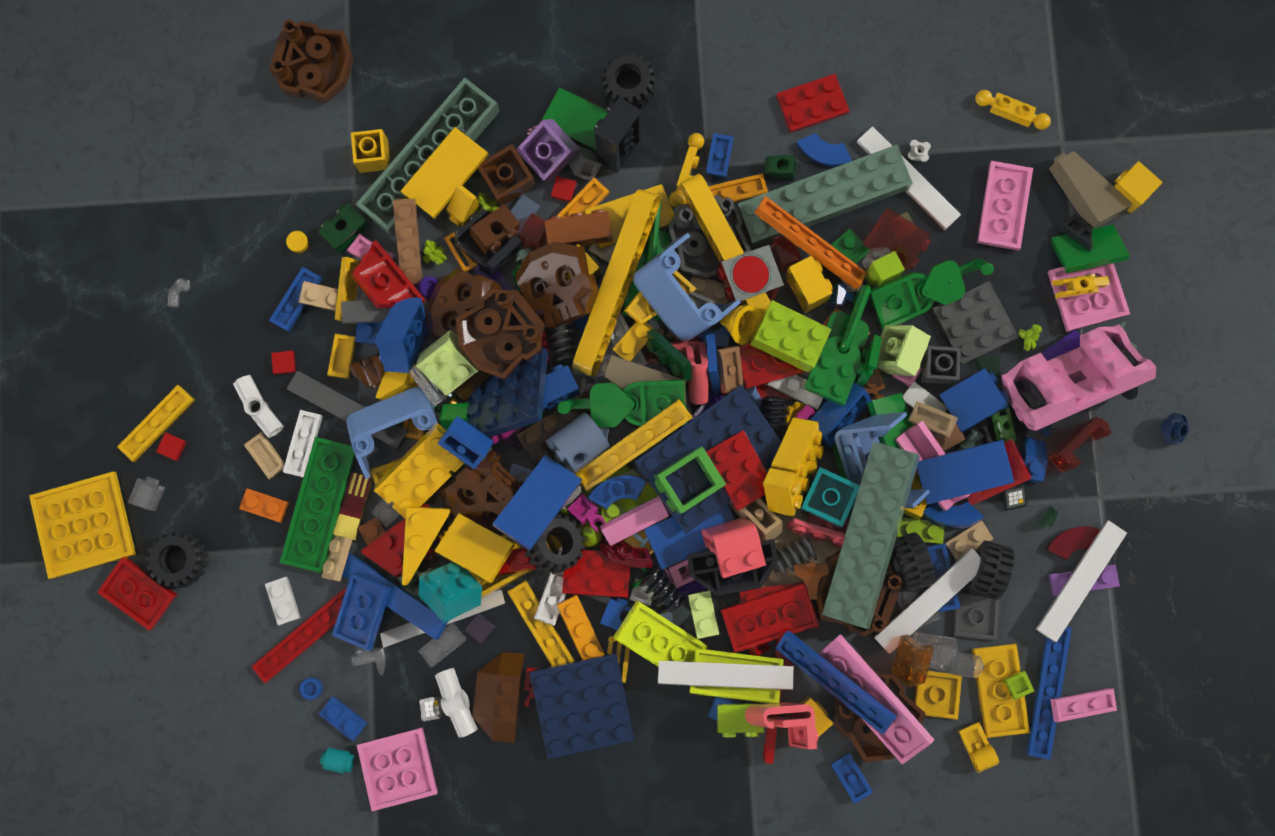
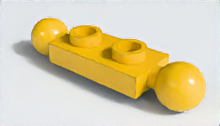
M980 90L975 96L976 103L982 107L990 105V112L1026 127H1029L1031 122H1033L1034 126L1039 130H1045L1050 126L1051 119L1046 113L1036 115L1034 114L1036 107L997 92L996 96L992 97L988 90Z
M693 133L688 138L689 149L680 173L677 188L669 196L670 204L676 208L679 205L685 204L686 201L680 189V183L693 177L690 175L692 168L696 169L700 157L697 156V151L704 145V138L699 133Z

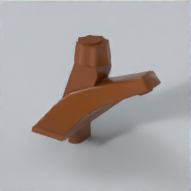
M827 563L794 565L795 576L804 580L810 600L817 599L819 581L821 577L828 574Z

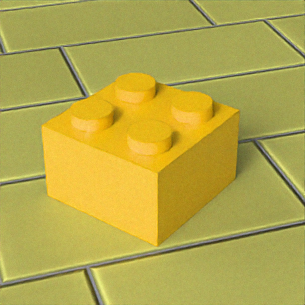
M813 256L790 266L785 276L804 314L827 303L832 295L831 290H833L829 279H825L821 273L823 269L820 262L814 260Z

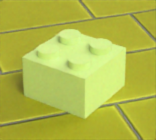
M885 325L881 334L883 339L877 368L891 375L916 376L931 336L912 325Z
M449 330L421 352L416 367L446 396L478 372L477 367L459 346L458 336L452 330Z

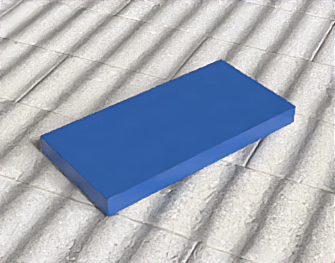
M1003 439L923 459L917 465L922 488L929 489L930 492L925 497L927 505L1014 483Z
M545 455L494 521L493 526L530 551L579 486L582 479Z
M727 504L687 534L683 532L673 516L643 530L662 570L687 559L688 554L707 550L702 536V529L733 521L734 517Z

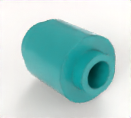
M329 747L327 751L322 752L320 764L323 765V770L345 774V772L350 773L354 765L355 755L350 754L349 751Z

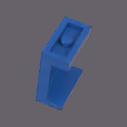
M986 368L940 394L950 414L958 418L956 424L963 434L970 431L971 427L999 411L1009 408L1007 402L1010 399L1004 389L1002 391L998 390L995 384L999 381L993 371L988 373Z

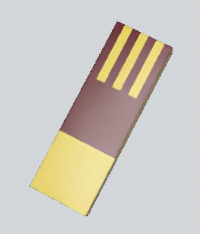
M351 472L333 535L356 540L358 527H360L373 481L372 477L365 479L364 475Z

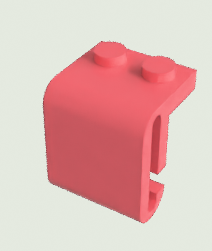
M699 341L670 342L691 362L692 379L686 382L689 402L692 404L707 403L708 357L705 344Z
M743 517L702 529L704 543L707 549L709 548L716 555L723 578L766 565L757 528L753 522Z
M783 702L751 705L746 709L745 718L750 725L774 729V726L788 727L789 746L817 749L818 732L815 728L814 709L810 705ZM792 713L790 716L767 718L771 714Z

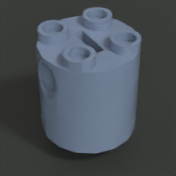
M586 413L581 414L545 441L548 447L556 453L554 456L559 464L564 465V468L573 474L610 448L608 428L598 427Z

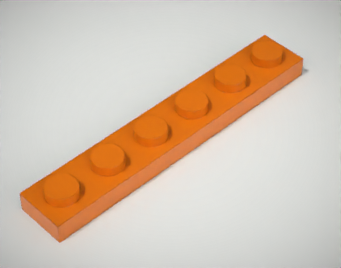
M765 196L760 201L754 214L810 256H813L814 259L818 260L856 290L861 286L867 274L866 271Z

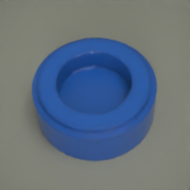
M310 677L301 682L299 691L303 698L313 700L322 694L323 685L319 679Z

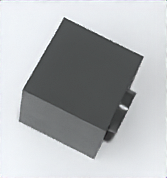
M928 346L921 361V383L953 385L959 381L961 348Z

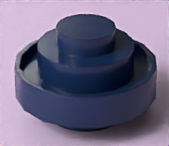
M1172 413L1161 424L1164 440L1169 444H1181L1189 431L1187 417L1183 414Z

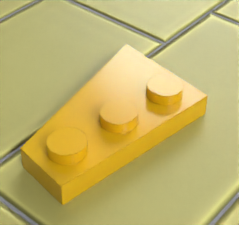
M677 270L672 274L687 295L697 289ZM640 291L624 310L640 325L657 315Z

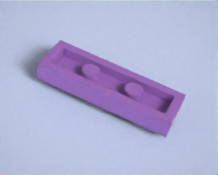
M1116 565L1105 566L1090 591L1120 586ZM1073 571L1049 574L1053 596H1058Z

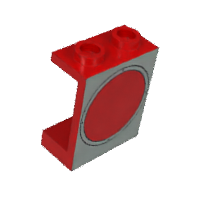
M769 245L717 264L718 269H716L719 280L723 281L725 285L724 294L727 301L737 299L743 301L784 285Z

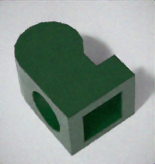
M794 155L765 157L764 176L795 180L796 160Z

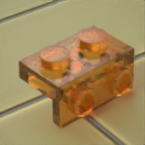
M908 634L900 636L891 673L907 687L924 684L934 647L931 644L921 646Z

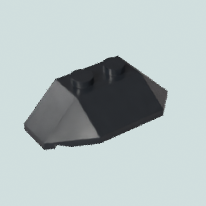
M774 539L760 541L766 563L765 566L725 578L721 576L717 557L713 552L705 551L688 554L687 560L690 577L716 596L761 589L778 562Z

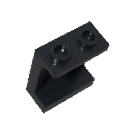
M482 209L479 213L475 212L465 226L461 225L454 233V244L492 277L520 250L522 241L516 235L510 241L506 238L501 242L502 246L498 250L485 254L470 236V227L487 215V211ZM492 229V232L496 235L501 233L499 229Z

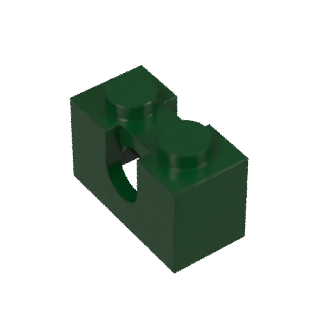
M350 203L346 206H341L336 211L337 216L332 221L326 220L318 231L339 254L353 243L359 233L362 234L370 227L368 222ZM347 223L344 230H338L340 224Z

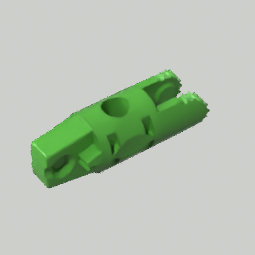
M1010 409L1001 410L1002 416H1000L999 412L992 415L991 419L993 421L996 441L1001 439L1004 442L1010 439L1016 441Z

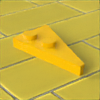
M406 507L402 585L409 584L450 513L449 508Z

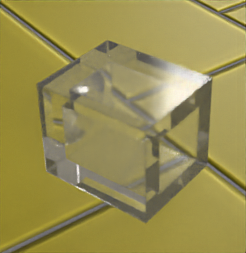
M146 477V480L138 478L128 503L147 510L156 511L165 487L158 485L159 480Z

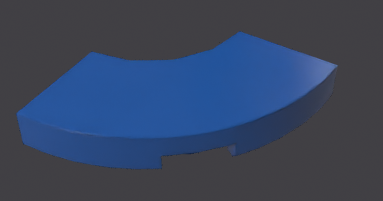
M816 133L796 142L801 152L813 162L815 161L828 167H837L852 161L844 143L836 145L826 143Z
M631 475L614 477L599 484L587 499L609 509L619 499L631 498L638 500L648 481Z
M938 502L924 510L922 515L927 521L937 526L959 529L971 527L979 523L984 517L969 502L960 506H951L946 511H943Z

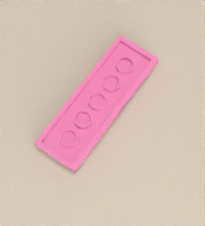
M841 634L818 653L897 716L884 735L866 721L864 722L901 764L907 762L934 741V738Z

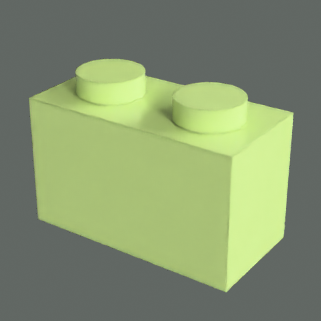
M710 591L688 595L696 638L700 639L719 635Z

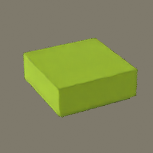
M1025 670L1003 679L1013 700L1034 692Z

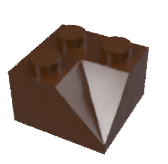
M513 144L485 159L477 168L500 207L536 186L532 174Z

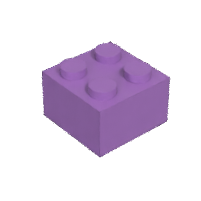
M553 119L542 120L516 149L543 181L554 179L580 151L579 147Z

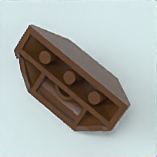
M502 652L477 672L472 717L493 741L515 743L525 654Z

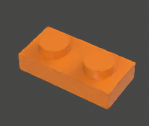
M246 489L239 509L282 523L289 502Z

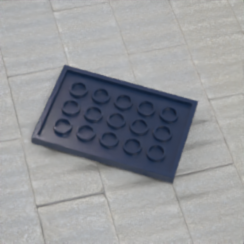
M742 385L736 387L634 461L685 534L727 505L731 500L722 487L684 513L672 512L666 503L668 500L664 492L660 493L654 484L656 481L655 474L695 448L702 446L707 451L742 430L747 435L767 473L770 468H773L772 462L782 442ZM695 458L665 477L682 505L711 486Z

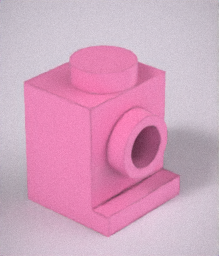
M687 559L665 568L667 577L671 580L670 584H675L676 588L694 580L690 577ZM684 566V570L679 572L678 569Z

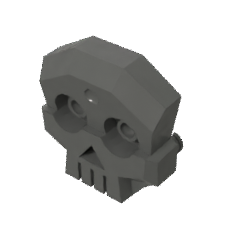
M719 195L714 196L744 254L750 252L751 249L740 228L743 221L739 208L734 205L731 198L726 197L724 199ZM688 203L679 205L666 229L670 244L686 233L690 235L688 239L675 248L681 261L678 268L679 272L703 280L718 276L716 269H718L717 264L720 262ZM694 241L697 247H691L690 242Z

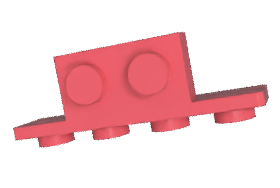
M808 513L807 522L794 518L786 523V528L792 530L794 534H806L812 536V539L816 541H828L835 547H842L850 520L846 519L843 527H839Z

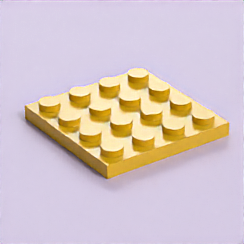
M116 472L106 473L29 495L48 579H55L114 562L124 556L128 558L136 555Z

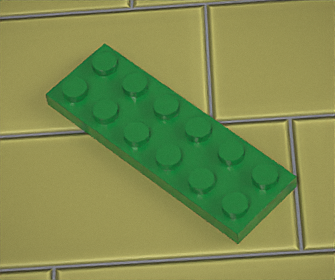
M318 437L314 438L280 563L323 573V565L329 553V544L334 536V530L356 457L351 445Z

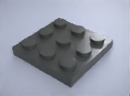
M990 281L965 292L961 299L948 305L940 304L931 309L950 347L961 348L960 366L1019 338Z

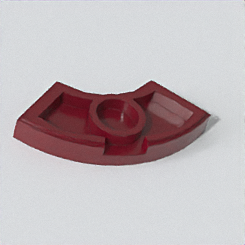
M1089 526L1068 529L1058 534L1045 550L1067 560L1073 552L1079 549H1088L1101 529Z
M607 539L600 540L599 547L609 559L629 567L652 568V559L647 548H635L627 545L623 540L610 546Z

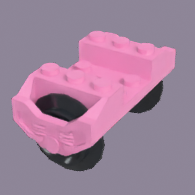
M1118 324L1114 327H1098L1080 335L1079 348L1049 361L1039 353L1019 362L1008 373L1001 375L1002 388L1010 399L1009 403L1014 408L1018 419L1023 421L1031 431H1038L1041 435L1048 437L1052 435V423L1118 394H1121L1128 400L1137 398L1138 387L1155 379L1156 366L1150 359H1145L1131 345L1125 330ZM1018 381H1019V386H1018L1019 391H1017L1016 386H1015V384H1014V383H1016V382H1018Z

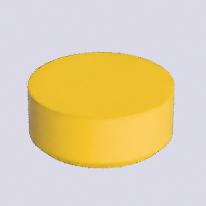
M294 231L288 235L286 244L292 252L302 253L308 248L309 240L303 232Z

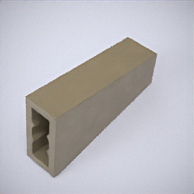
M1075 151L1067 155L1062 153L1054 158L1055 163L1049 170L1081 218L1092 226V230L1123 214L1133 205L1130 200Z
M612 355L610 360H605L602 372H605L604 378L611 383H615L621 390H624L628 385L636 381L681 380L678 377Z

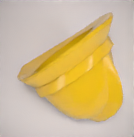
M743 305L735 307L719 322L730 332L736 343L744 345L752 340L763 315L757 307Z

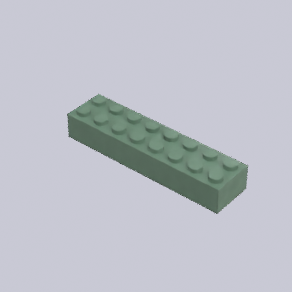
M464 78L356 203L359 210L393 237L396 234L393 200L408 199L401 193L403 187L454 127L475 141L500 112L497 102L468 79Z
M894 145L737 204V207L741 214L742 225L751 248L784 236L754 214L760 201L765 196L803 225L810 227L910 189L913 183L899 147Z
M877 442L872 443L822 615L870 629L920 456L917 453Z

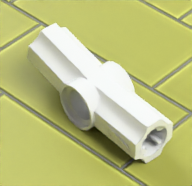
M251 375L237 379L233 385L244 404L245 412L253 418L268 438L277 435L284 426L263 400ZM260 403L259 411L254 413L252 410L253 405Z
M454 668L437 673L435 677L442 695L441 707L445 715L450 716L458 737H465L478 730L469 710V698L466 692L461 690Z

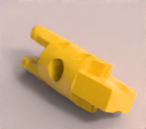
M1095 274L1052 280L1053 286L1067 285V291L1056 293L1055 299L1098 293L1099 288H1104L1110 284L1108 276L1095 277Z

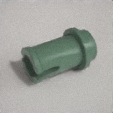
M973 428L966 439L959 443L958 450L977 446L985 435L980 430Z

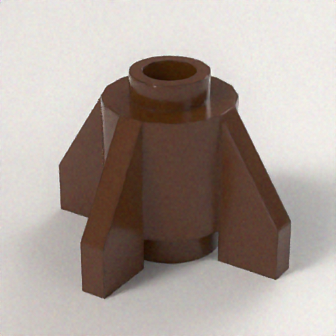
M380 353L351 363L350 369L352 374L365 384L366 387L371 386L374 389L380 386L385 373L383 363L380 361Z

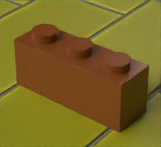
M594 210L591 214L585 215L573 213L570 217L565 218L553 216L549 220L544 221L548 244L560 242L575 246L577 244L587 246L613 242L608 211Z

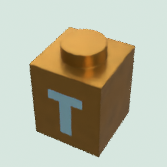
M644 530L624 539V542L632 547L647 548L650 556L652 555L653 551Z

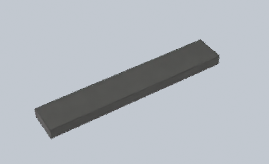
M299 371L296 372L287 387V390L344 421H347L348 416L353 412L365 408ZM395 424L371 435L398 450L409 431Z

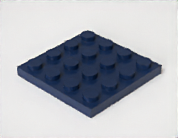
M542 347L540 353L530 361L524 359L506 379L491 374L468 397L467 423L490 438L542 421L548 351Z
M616 652L530 671L548 759L635 740Z

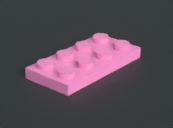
M996 161L990 162L977 243L1017 251L1021 249L1033 168Z

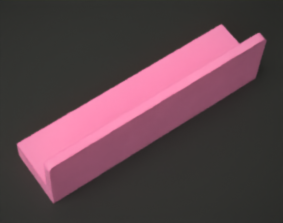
M923 421L908 428L895 439L900 449L917 453L920 456L919 461L945 454ZM970 494L938 502L943 511H946L954 503L968 497Z

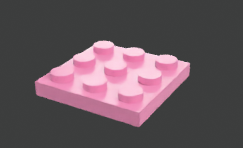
M1114 263L1066 273L1063 267L1047 272L1054 295L1060 291H1067V285L1053 286L1052 280L1095 274V277L1108 276L1110 284L1104 288H1099L1098 293L1056 299L1066 332L1125 317L1130 314Z
M423 727L357 745L371 811L438 794Z

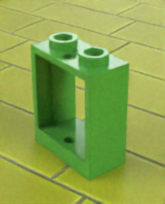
M702 446L695 448L654 475L656 488L660 493H665L668 498L666 501L668 507L672 512L676 511L678 514L684 513L726 485ZM695 458L711 486L682 505L665 477Z

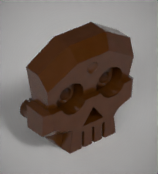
M286 20L283 23L285 26H282L283 31H280L269 71L276 78L285 94L298 98L308 96L321 102H329L346 87L354 61L346 34L340 30L319 29L317 24L304 21L295 23L293 20ZM318 46H322L321 50H316ZM309 75H314L312 79H307Z
M552 242L529 252L515 274L517 284L524 295V299L543 321L546 328H557L591 314L592 307L599 293L594 275L589 274L585 248L560 242ZM569 273H571V279H570V280H568V277H567ZM542 284L544 286L543 291L540 290Z
M457 267L437 282L425 308L427 335L439 339L449 330H452L458 336L457 325L454 326L456 318L480 305L479 299L491 289L502 290L501 285L481 275L472 276ZM492 318L485 320L486 325H491L493 322Z
M493 288L479 299L480 305L456 318L459 346L478 370L506 379L524 359L530 361L542 351V334L545 324L518 290ZM514 315L522 325L511 326ZM487 318H492L493 322L491 325L485 324ZM511 343L513 345L512 351H506L505 347L507 344Z
M491 451L475 469L467 464L462 467L456 477L443 484L440 494L444 507L450 509L448 516L455 520L459 513L500 536L502 532L495 528L493 523L525 481L518 482L498 463L500 456L497 455L494 459L497 453Z
M840 549L823 562L827 563L828 574L821 577L818 584L817 599H814L818 618L824 621L843 624L845 629L862 636H866L873 631H883L887 627L902 586L901 578L895 574L891 563L888 564L870 629L822 615L841 552Z
M875 672L922 725L925 712L904 694L905 687L894 674ZM835 698L833 725L844 738H850L863 762L895 758L871 729L868 734L862 731V727L867 724L861 717Z

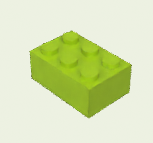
M772 300L762 316L750 345L808 373L815 367L831 329Z

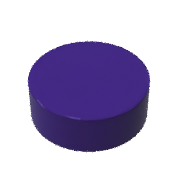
M432 276L422 277L418 282L419 293L430 298L438 280Z

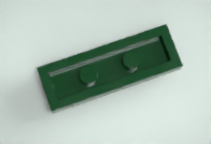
M654 328L647 331L646 346L649 352L654 353L662 364L671 369L675 376L685 379V382L691 380V362Z

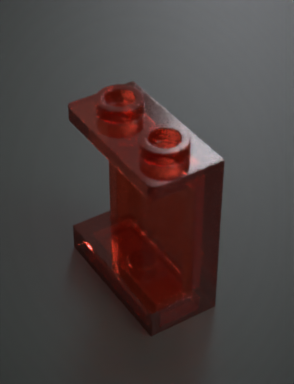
M887 207L863 245L869 249L872 248L882 256L895 251L905 269L904 272H906L908 268L912 270L919 261L916 256L920 250L925 252L931 241L928 239L931 234Z
M1098 417L1083 422L1048 458L1062 473L1075 469L1082 462L1072 452L1090 435L1095 440L1109 436L1112 433L1109 429V424L1104 419Z

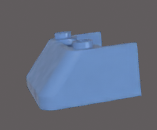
M688 233L674 240L637 270L633 277L635 286L675 338L682 342L689 341L707 330L741 303L737 299L726 303L720 309L713 303H707L698 309L672 274L678 270L681 261L674 249L690 237Z
M414 387L353 412L348 416L346 424L352 449L365 479L372 476L371 467L366 455L373 451L375 445L371 434L412 418L414 425L420 430H429L438 423V415L428 392L424 388Z
M906 412L874 415L843 427L836 433L835 442L847 480L858 485L861 484L868 460L866 455L870 453L872 443H880L878 437L885 436L890 429L907 416ZM929 489L910 490L905 508H914L930 493Z

